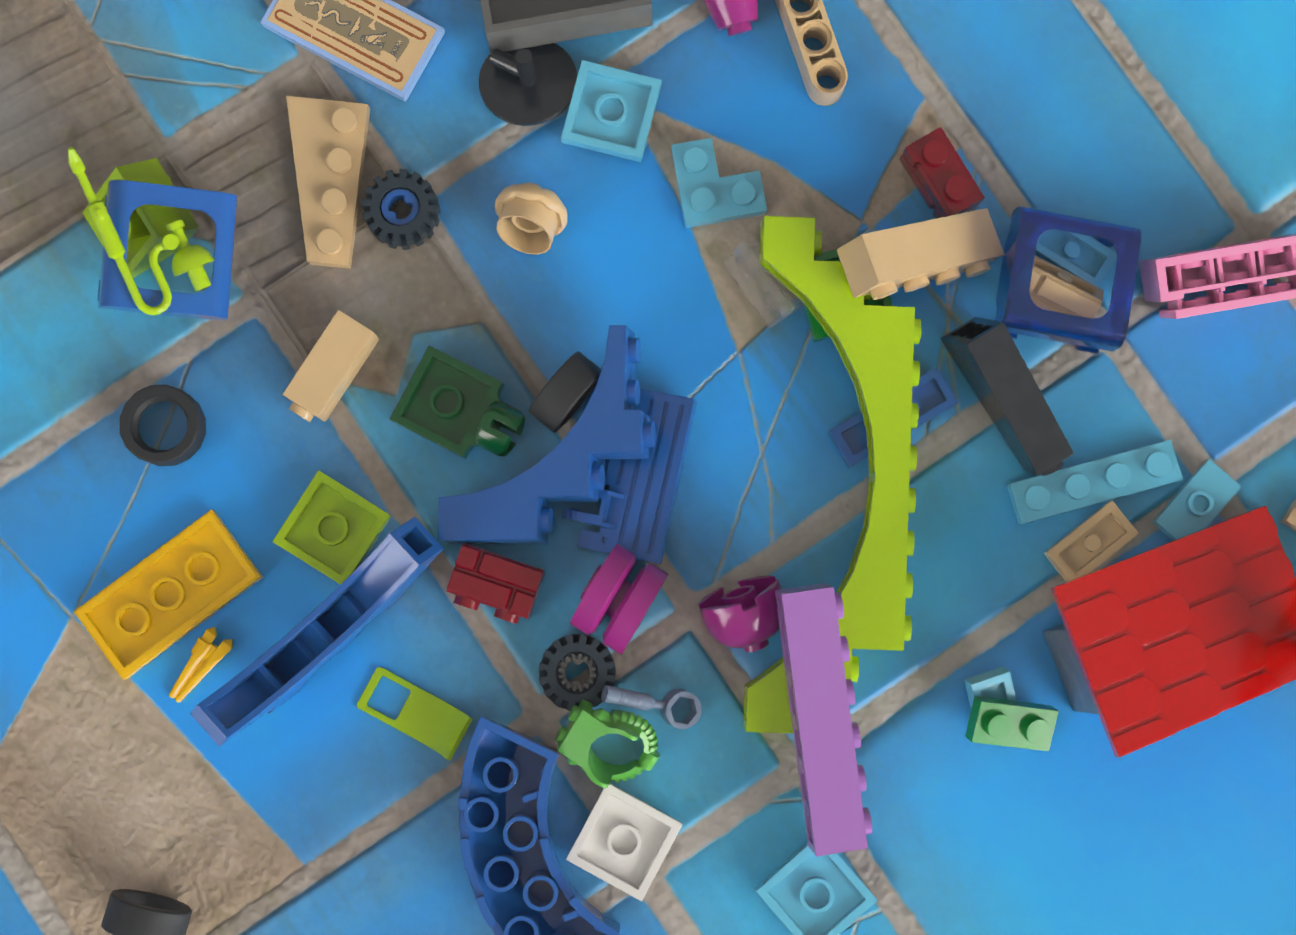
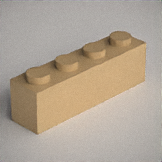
M987 208L861 234L837 249L853 297L871 294L873 300L890 296L896 293L899 287H904L905 292L918 290L930 284L929 280L935 279L936 285L945 284L961 276L960 273L965 272L967 278L978 276L991 269L990 262L1004 255Z

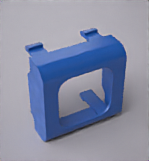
M110 180L105 198V207L124 246L125 253L123 257L125 262L127 259L130 216L136 208L142 205H158L199 210L212 218L216 234L214 246L215 261H213L211 286L203 292L196 294L171 292L170 306L166 311L158 315L228 320L237 196L217 191L128 180ZM103 246L101 280H99L97 299L99 302L98 308L143 313L135 305L115 259L108 257ZM137 287L143 301L148 306H158L162 302L163 294L161 290Z

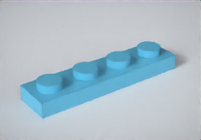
M1167 440L1061 469L1049 475H1040L1010 483L1007 487L1018 525L1178 482L1183 480L1172 441Z

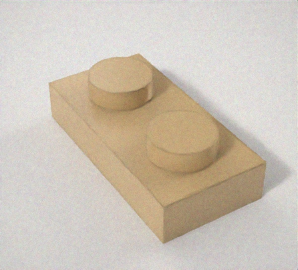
M1112 500L1103 505L1043 554L1063 579L1068 582L1091 573L1139 533Z

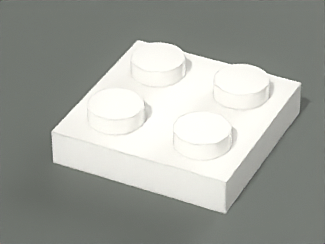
M610 783L608 788H604L566 860L642 901L683 823Z

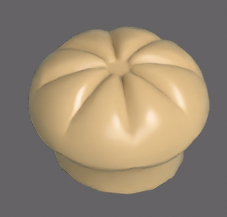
M530 182L512 184L504 188L495 200V212L499 217L496 230L499 237L513 249L525 254L538 255L546 253L551 248L554 236L560 234L567 225V209L554 191L542 188L538 184Z

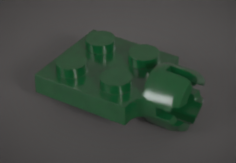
M428 346L390 420L466 459L474 447H481L497 456H507L517 443L511 441L512 438L500 432L499 429L503 427L521 436L526 418L520 410L500 400L501 391L505 386L503 382Z

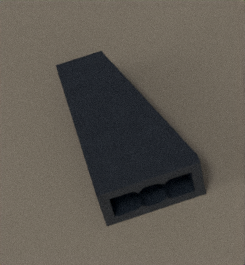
M974 317L941 337L940 339L1023 470L1038 476L1040 474L1042 476L1049 475L1059 470L1064 465L1063 460L1073 455L1074 452L1004 322Z

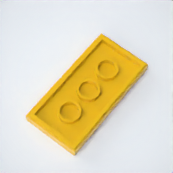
M211 509L73 612L124 680L131 677L261 580L263 576L215 510Z

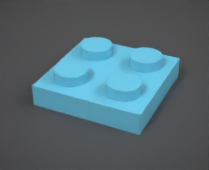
M582 60L563 128L561 142L642 162L662 80Z
M808 842L755 889L758 895L793 935H840L878 901L838 853L816 857L808 847Z

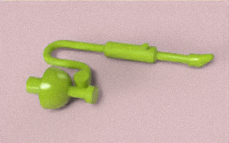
M73 147L67 149L69 166L73 174H76L89 202L87 211L108 257L115 259L132 299L140 311L148 315H158L166 311L171 304V290L158 263V255L162 251H173L178 246L180 248L172 259L174 277L187 273L195 292L211 286L203 266L215 260L204 247L197 244H189L183 230L185 225L181 219L166 225L168 232L173 234L165 235L150 251L149 264L162 291L163 300L158 306L154 307L145 304L123 257L125 253L124 246L104 202L97 200L85 174L86 168L80 156Z

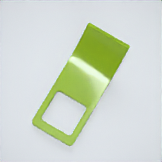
M382 667L376 668L357 703V707L360 710L425 744L449 761H451L473 720L456 707ZM383 676L411 691L396 720L368 706V701Z

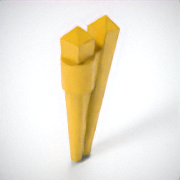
M216 627L207 628L203 636L199 637L191 650L192 656L169 693V697L175 698L176 702L180 703L233 648L232 639H224L219 646L212 643L218 635Z

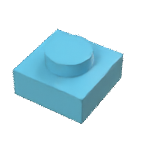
M1003 666L964 679L970 708H972L974 696L1016 701L1011 673Z

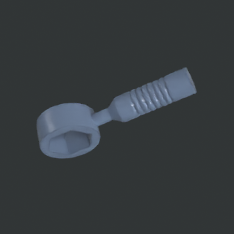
M608 685L604 686L601 694V700L605 703L645 711L652 708L660 709L665 722L678 729H688L694 726L701 716L702 706L700 700L695 694L684 689L669 691L662 701L654 699L648 693ZM679 697L688 698L691 711L682 721L674 720L671 707Z

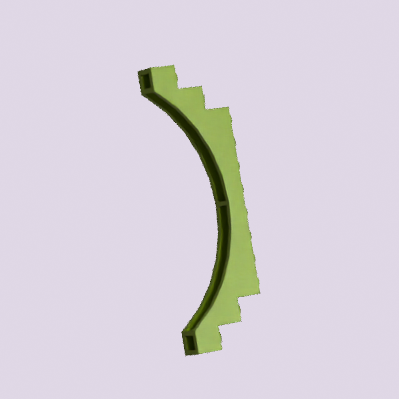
M764 216L760 224L759 265L772 274L806 305L831 338L854 384L864 419L868 447L869 483L863 527L848 571L835 592L841 594L844 607V618L838 619L840 636H846L850 653L849 662H844L846 679H851L852 682H858L859 658L858 656H852V649L904 651V641L911 640L912 620L910 615H905L906 598H912L913 575L912 573H907V556H913L915 537L914 531L908 530V513H914L916 507L915 488H909L910 471H915L917 466L916 445H911V428H917L919 407L918 403H912V387L918 386L920 379L919 361H913L914 344H919L921 339V319L915 318V307L864 305V300H870L871 294L853 297L840 261H815L814 255L820 256L822 251V230H815V218ZM783 657L744 685L743 728L746 732L793 734Z

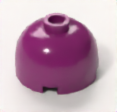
M772 575L740 580L738 584L741 587L733 589L724 594L723 587L705 596L698 603L703 622L709 634L718 643L731 648L744 647L745 652H755L769 645L768 639L779 631L775 590L782 589L779 580H776L775 576Z

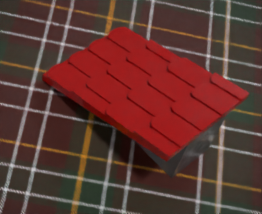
M1266 505L1050 588L1064 624L1045 630L1043 633L1073 711L1099 714L1115 757L1120 758L1172 736L1178 731L1296 680V580L1292 564L1286 556L1278 537L1277 526L1269 514Z

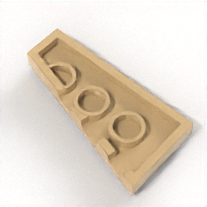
M286 96L307 262L310 265L351 269L370 107L368 104Z

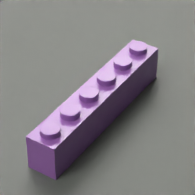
M826 583L775 590L808 847L816 857L867 849L866 834H872V821L870 812L867 807L863 808L861 791H866L867 783L864 768L862 765H857L855 748L861 747V736L857 722H851L849 705H855V691L852 680L845 677L844 662H849L850 653L847 638L845 635L840 636L838 619L844 618L841 594L839 592L834 593V587Z

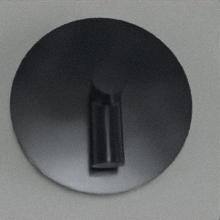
M556 43L506 52L495 49L486 58L480 70L479 90L484 104L496 117L514 125L533 126L556 118L569 106L577 80V72L571 57Z

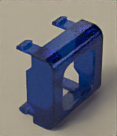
M1018 206L1012 211L1010 229L1004 246L996 297L997 311L995 321L1004 322L1013 339H1017L1018 334L1074 344L1076 350L1098 354L1099 349L1112 352L1119 349L1123 345L1128 331L1141 245V230L1129 226ZM1055 229L1093 236L1092 238L1107 247L1114 246L1117 261L1111 301L1108 311L1102 317L1092 319L1043 310L1033 303L1029 289L1036 244L1043 232Z

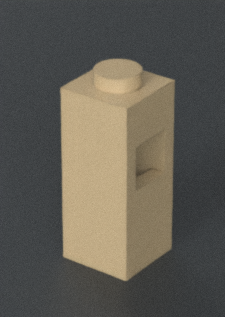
M338 310L282 394L293 402L289 410L308 422H311L314 416L326 422L380 340L377 335Z

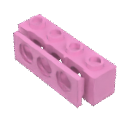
M1296 233L1139 260L1145 302L1167 301L1168 308L1158 310L1159 318L1179 319L1296 298ZM1288 277V282L1264 287V284H1267V279ZM1247 284L1248 289L1237 290L1234 293L1224 294L1222 292L1225 291L1226 286ZM1207 291V296L1196 297L1194 300H1181L1186 293Z

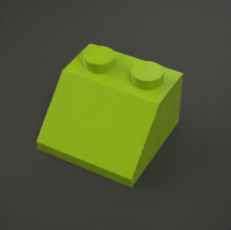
M154 158L115 167L95 196L98 201H103L105 205L110 180L174 185L158 159ZM142 205L132 212L129 221L126 264L133 278L151 268L149 254L153 246L158 244L165 235L173 234L168 232L166 225L182 219L185 225L183 230L188 240L197 231L199 226L189 209ZM86 207L82 213L102 244ZM179 246L173 251L166 250L160 252L158 263L180 250Z

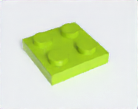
M318 470L272 542L341 585L362 564L392 516Z

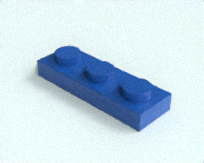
M938 367L922 375L918 386L912 387V403H918L919 407L917 427L959 403ZM862 411L828 431L848 467L868 457L866 429Z

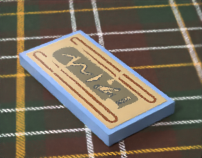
M273 0L260 22L264 28L404 102L407 101L445 34L443 27L392 0Z

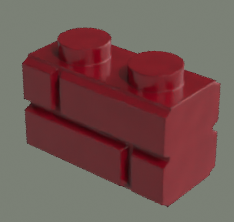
M942 127L905 147L899 160L929 209H934L933 216L935 219L971 212L978 208L985 197Z
M463 543L446 592L456 595L453 601L455 604L477 611L479 604L482 603L496 608L494 617L518 624L520 617L530 619L546 571Z

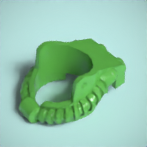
M583 699L579 706L574 705L568 716L570 721L566 727L561 726L556 734L555 741L558 742L557 751L566 756L568 764L579 765L592 782L603 788H608L611 781L619 783L620 780L625 782L628 778L633 779L636 777V774L640 775L643 773V769L651 771L660 757L657 751L658 738L656 732L647 719H642L641 715H635L634 712H627L625 710H611V713L602 708L593 710V704ZM606 734H620L633 741H637L640 736L644 744V751L638 760L634 759L626 764L615 765L604 762L597 757L591 749V744L597 738Z

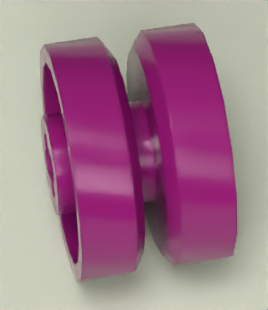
M616 544L603 565L597 567L580 596L581 602L569 624L590 635L596 632L606 615L611 617L612 619L602 636L603 644L622 655L669 574L649 563L643 566L633 583L629 582L627 578L636 564V555L621 545Z

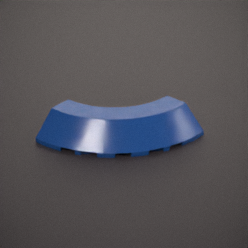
M480 716L469 743L462 770L458 810L460 844L465 870L468 873L477 905L489 928L493 930L495 935H618L620 924L602 914L579 893L561 866L554 848L548 818V798L554 767L560 752L522 732Z

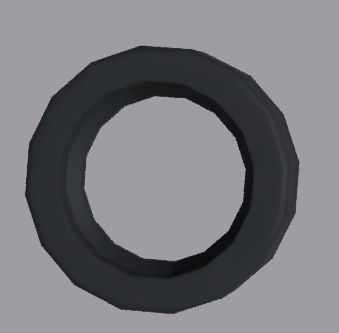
M577 351L552 376L538 394L528 412L553 433H556L594 390L601 369L580 351Z
M167 384L150 385L135 392L125 403L120 415V435L126 448L138 459L157 466H176L189 460L201 448L206 435V418L200 404L188 393ZM169 401L177 404L184 411L187 418V432L184 439L177 446L169 450H156L149 447L142 440L139 433V421L143 412L150 405Z
M133 889L113 890L110 894L101 927L112 935H186L193 910L188 905L163 895Z

